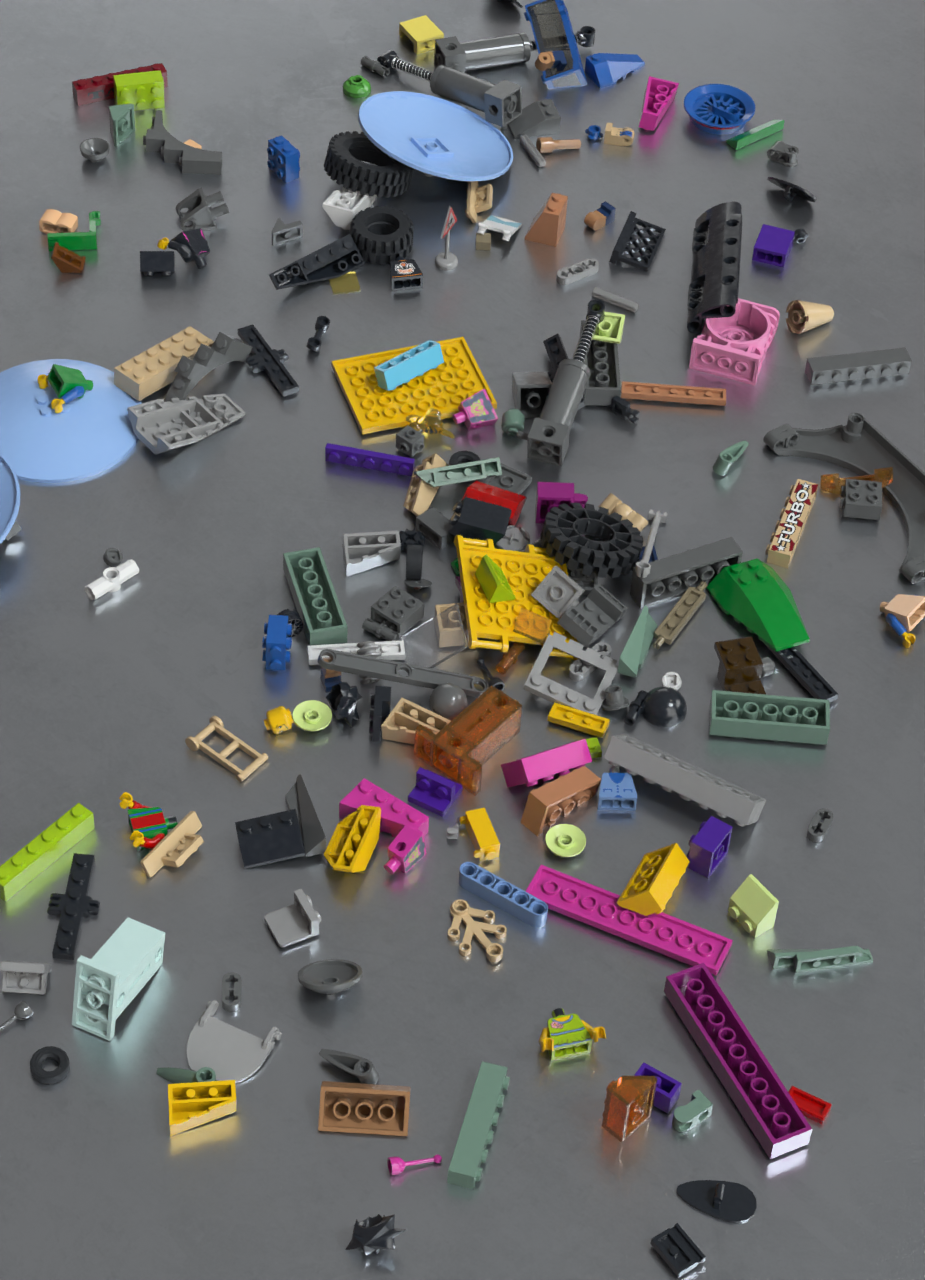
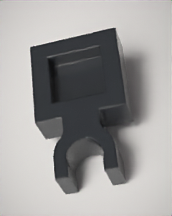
M615 396L612 399V413L623 420L628 418L634 424L639 420L636 416L640 412L636 409H631L629 402L619 396Z

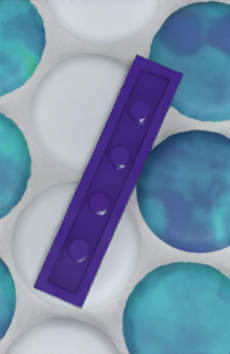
M327 443L325 447V461L411 477L415 468V459L330 443Z

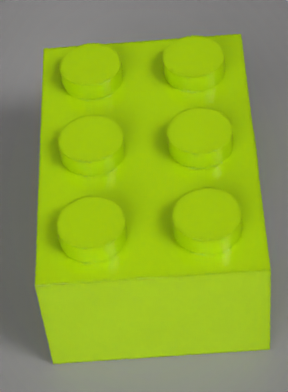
M160 70L113 75L115 105L134 104V111L165 108L164 80Z

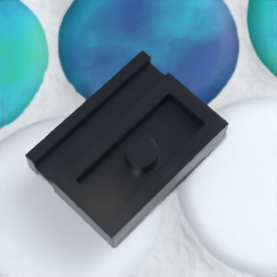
M678 1223L671 1229L668 1228L651 1239L650 1244L678 1278L697 1267V1264L705 1262L706 1256Z

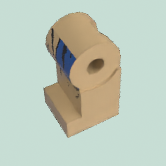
M607 122L604 144L630 146L633 143L635 133L629 127L616 128L613 127V123Z

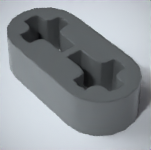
M819 809L815 813L807 830V838L810 841L817 843L824 840L833 821V813L830 810Z
M230 972L225 974L222 979V1007L228 1012H235L241 1007L242 980L239 974ZM230 981H234V988H230ZM230 996H234L233 1003H229Z

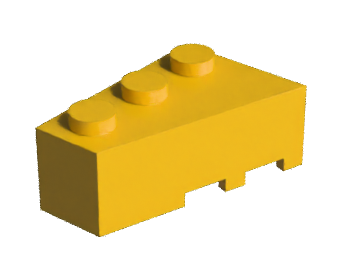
M235 1080L168 1084L170 1136L236 1112Z

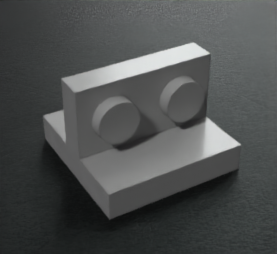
M554 566L531 595L560 619L572 605L576 607L580 604L578 598L585 590L558 566Z
M1 962L0 970L3 971L2 992L46 994L47 975L51 971V963Z

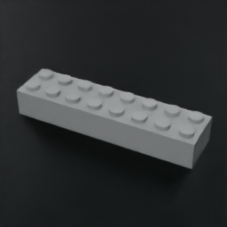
M627 734L612 736L604 758L609 760L608 763L615 767L622 766L626 768V772L635 776L639 774L644 777L646 782L651 784L656 782L662 785L661 788L668 792L675 791L680 794V798L687 801L692 799L698 802L697 805L704 809L711 808L716 811V815L723 818L728 816L734 819L733 822L740 826L757 822L766 802L764 798Z

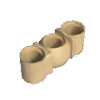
M612 493L598 506L599 508L601 506L609 509V515L614 512L622 515L621 520L628 519L633 523V527H637L640 532L648 525V521L643 516L632 510L627 504L622 503Z

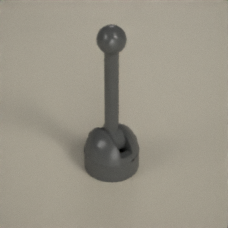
M25 1001L20 1002L15 1007V1015L0 1025V1031L16 1019L26 1020L33 1015V1011Z

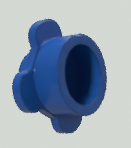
M591 125L585 130L589 139L603 137L601 128L597 125Z

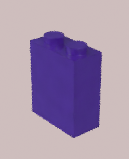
M763 224L753 249L752 260L784 268L793 245L795 231Z

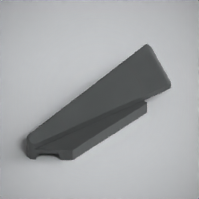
M300 774L297 776L295 784L285 795V801L288 810L296 809L305 856L308 857L325 852L326 836Z

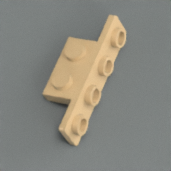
M467 181L468 197L466 199L467 209L465 213L473 224L476 223L477 213L492 208L493 187L490 183L479 187L478 181Z
M190 811L141 860V865L148 877H153L164 865L179 868L204 842L201 835L195 834L202 827L195 811Z

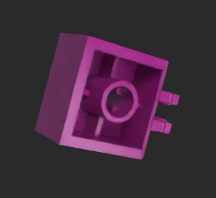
M537 482L535 523L544 524L550 509L553 507L558 508L561 504L566 503L570 506L571 503H580L584 508L585 503L588 501L587 495L574 493V483Z

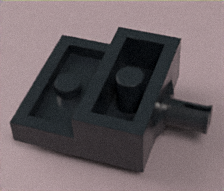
M375 686V694H371L370 706L374 707L370 708L369 720L373 722L369 723V733L373 734V742L381 741V725L390 714L391 687Z

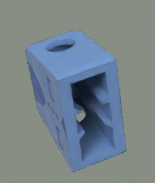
M611 767L609 773L602 774L597 810L636 811L637 793L631 774L621 773L620 767Z

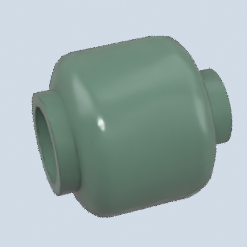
M509 409L503 413L501 428L507 435L516 436L518 431L523 432L525 417L521 411Z

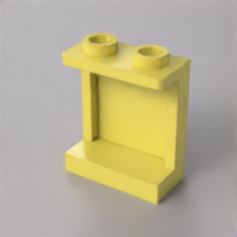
M426 15L399 23V35L401 37L407 36L414 43V52L417 55L434 50L435 39L444 38V33Z

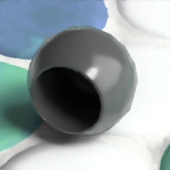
M452 683L440 684L432 691L429 698L430 710L451 721L459 719L465 713L468 705L466 694L462 688Z

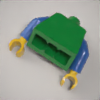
M56 364L52 365L47 376L42 374L37 378L41 389L48 387L49 381L58 398H62L53 399L51 402L55 413L62 412V405L64 403L67 404L75 398H82L86 390L91 391L93 389V381L86 380L80 370Z

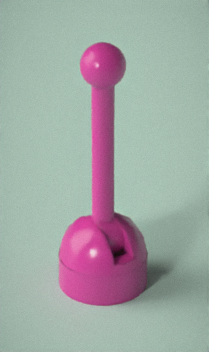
M437 1154L432 1158L404 1162L400 1157H388V1171L391 1176L398 1175L404 1171L405 1166L430 1162L438 1164L442 1161V1157Z

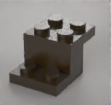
M752 637L715 642L714 649L720 661L717 678L722 690L766 695L761 683L763 663Z

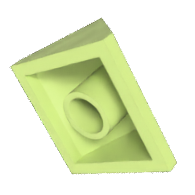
M605 312L604 320L597 324L598 326L595 328L596 331L595 334L593 333L594 337L592 339L620 344L625 315Z

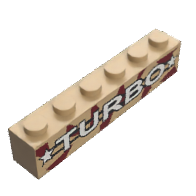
M797 479L796 484L791 486L789 492L791 496H787L784 505L786 509L782 508L781 520H777L776 532L772 533L771 544L767 545L765 554L768 555L767 563L784 568L789 567L816 499L819 484Z

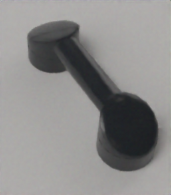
M317 317L315 323L316 332L314 337L308 339L306 345L308 349L313 351L320 350L322 344L320 338L330 325L328 317Z

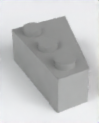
M399 531L343 534L342 548L346 577L400 559L401 543Z

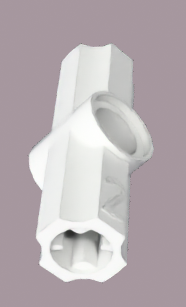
M130 559L116 568H106L103 571V576L85 586L88 598L93 601L107 592L118 591L123 582L139 573L136 562Z

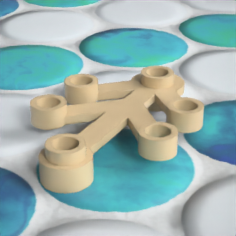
M455 900L450 906V914L454 918L451 928L448 929V940L452 942L459 940V927L463 920L467 926L463 941L459 944V954L462 956H469L471 954V941L474 934L485 948L486 957L489 961L498 962L503 957V947L498 943H491L483 931L494 933L496 938L503 939L506 937L507 928L501 924L493 925L495 913L492 910L484 911L470 908L465 900ZM472 917L483 918V922L474 921Z

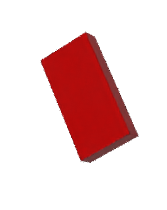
M791 1086L788 1093L803 1116L823 1124L832 1104Z

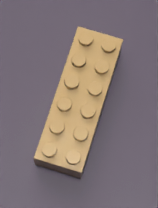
M189 326L115 367L114 385L137 401H140L174 381L177 375L175 369L182 355L193 359L201 343L212 347L214 341Z

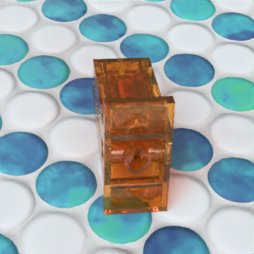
M491 686L437 734H434L432 730L420 724L415 729L414 755L452 781L463 785V788L476 796L481 791L483 764L520 732L522 705L502 693L501 690Z

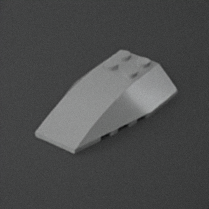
M226 394L203 395L201 399L191 396L188 397V400L171 398V401L164 402L163 399H157L127 408L134 434L155 455L198 442L245 416V412Z

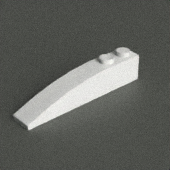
M342 187L341 191H334L322 204V207L336 226L350 230V224L354 216L361 210L364 211L370 207L377 195L373 197L367 193L362 195L360 191L353 192L351 188L346 189Z

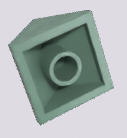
M134 104L109 106L110 133L116 147L135 131Z

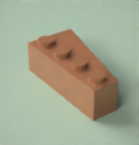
M582 766L564 776L558 777L550 783L547 782L542 787L531 790L527 796L528 800L521 823L538 837L543 833L542 829L545 826L552 827L556 824L555 820L559 816L566 817L573 810L574 806L580 807L597 794L601 779L586 766Z

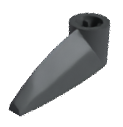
M321 1049L319 1052L320 1056L350 1075L358 1077L361 1084H376L379 1080L375 1067L366 1058L329 1049Z

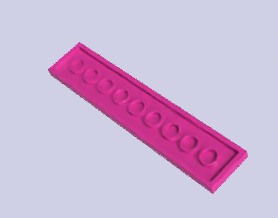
M540 865L525 891L544 901L548 909L688 965L696 966L704 963L710 973L716 976L732 946L733 940L663 912L645 916L621 907L617 904L620 895L544 865Z

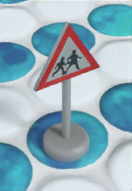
M450 206L441 234V239L446 235L445 252L439 253L435 258V266L445 271L453 270L458 265L457 257L449 252L450 229L457 222V218Z

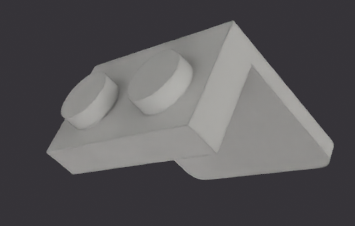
M301 888L294 891L293 905L266 914L265 922L278 945L286 947L319 935L321 917L317 910L314 911L309 895H305Z

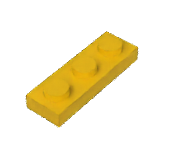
M555 702L547 720L600 738L604 737L610 723V719Z

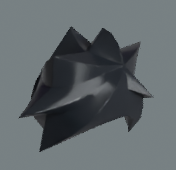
M341 682L332 686L326 699L336 718L344 719L350 727L352 726L353 719L359 721L356 705L357 701L363 697L358 693L357 686L350 687L347 682Z
M378 1214L373 1218L368 1217L361 1222H358L356 1219L352 1240L345 1250L362 1248L366 1256L372 1252L378 1255L381 1249L395 1250L394 1237L408 1229L394 1228L395 1214L390 1216L383 1215V1217Z

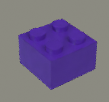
M713 816L707 822H702L697 835L693 834L688 843L690 849L686 857L690 862L687 868L708 879L728 853L733 827Z

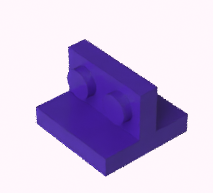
M420 767L416 772V786L408 795V802L443 817L461 793L463 785Z

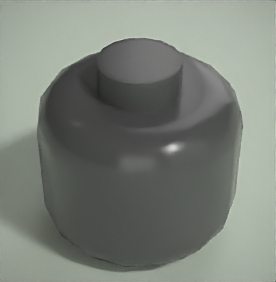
M769 657L761 658L763 663L761 678L772 675L775 670L774 661Z

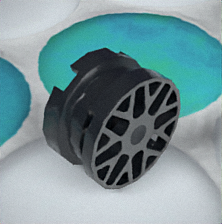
M285 609L277 614L288 616V624H292V633L288 637L293 638L302 632L304 623L297 610L293 609V611Z

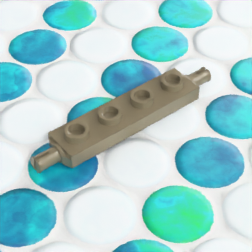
M701 581L696 588L689 587L654 632V638H656V641L653 643L654 648L660 649L663 643L672 644L706 599V593L704 592V589L707 587L706 582Z

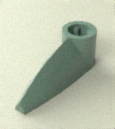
M744 440L720 452L713 465L714 472L721 476L727 475L731 465L743 454L749 443Z
M163 1067L157 1068L156 1072L157 1075L173 1084L216 1081L215 1071L209 1067H203L198 1071Z

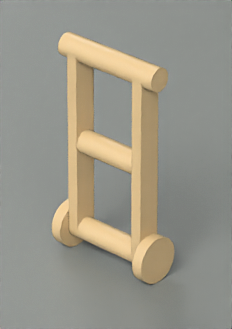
M212 716L209 719L210 724L195 737L188 736L185 739L189 749L192 751L200 749L235 774L239 782L245 780L269 758L266 753H258L223 728L224 724L217 716ZM213 731H216L231 742L220 753H217L202 742ZM237 748H240L255 759L243 771L226 759Z

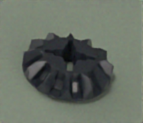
M406 529L399 532L401 550L407 552L408 544L424 546L425 536H422L421 531L416 532L415 529L412 531Z

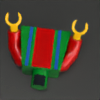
M124 792L119 797L121 800L120 807L122 809L129 808L128 823L132 833L129 839L134 840L132 844L136 847L137 852L145 849L152 850L168 834L167 830L173 829L178 824L176 816L164 818L160 807L142 805L134 801L131 794Z

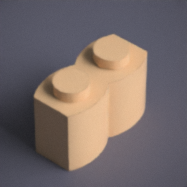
M47 209L39 220V230L45 234L75 232L78 227V217L76 215L61 213L54 209Z

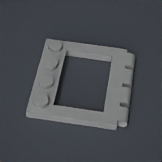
M554 632L553 636L549 634L523 689L552 703L555 702L597 715L606 696L605 689L611 685L618 670L617 660L606 655L602 659L600 658L602 653L589 647L584 651L582 650L584 645L572 639L567 643L565 642L567 637ZM553 647L606 671L593 699L541 675Z

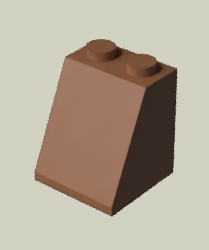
M551 193L534 217L525 235V240L554 247L557 246L565 229L568 196Z

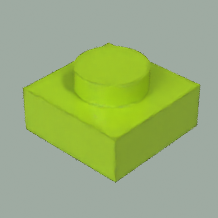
M598 738L586 739L591 759L602 757V749Z

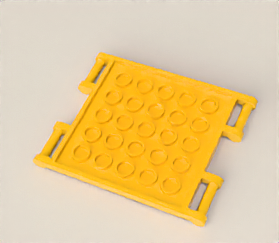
M461 535L455 536L454 545L457 550L469 636V649L486 648L507 653L509 648L508 641L538 644L543 647L548 635L553 636L554 632L567 637L565 640L567 643L570 639L578 642L574 636H571L567 630L557 623L560 619L531 595L554 566H558L568 575L566 563L560 565L554 561L555 556L549 557L545 552L546 548L534 547L532 544L526 545L525 552L495 549L492 539L478 540L463 538ZM487 555L502 569L516 597L514 600L488 602L475 575L483 556ZM477 638L500 640V642L477 640ZM554 648L550 653V656L572 658L574 661L578 659Z

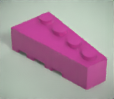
M649 76L644 93L639 128L655 130L674 101L679 83Z
M586 739L552 748V750H546L535 755L517 759L516 761L501 764L507 788L525 783L529 787L538 784V779L542 778L543 782L553 779V774L558 773V776L570 773L569 769H578L585 766V764L592 762Z
M365 778L339 802L340 819H344L349 814L357 811V808L361 805L380 807V833H390L394 838H396L407 823L423 832L424 836L428 833V816Z

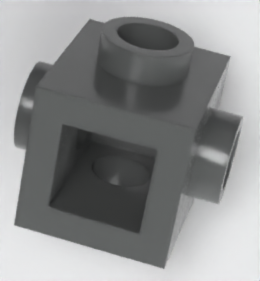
M407 425L396 434V448L413 457L423 450L424 435Z

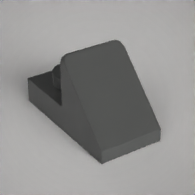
M278 218L272 229L273 246L303 237V224L301 221L285 225Z

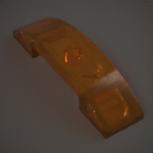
M893 467L875 469L874 475L839 478V473L821 475V490L840 494L841 486L845 485L846 479L882 482L883 488L893 482Z

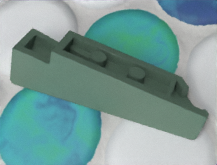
M496 457L415 471L414 475L424 480L430 486L437 487L487 478L486 476L502 475L500 458Z
M644 605L620 655L617 673L636 678L638 669L641 670L654 639V632L658 628V625L648 613L646 605Z
M857 945L834 949L767 950L773 969L793 967L795 973L873 962L870 950L862 949Z

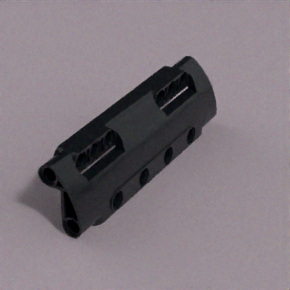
M732 201L716 205L705 211L695 222L692 243L691 282L687 303V329L692 333L701 331L704 318L731 317L735 314L736 303H738L742 241V207L738 202Z

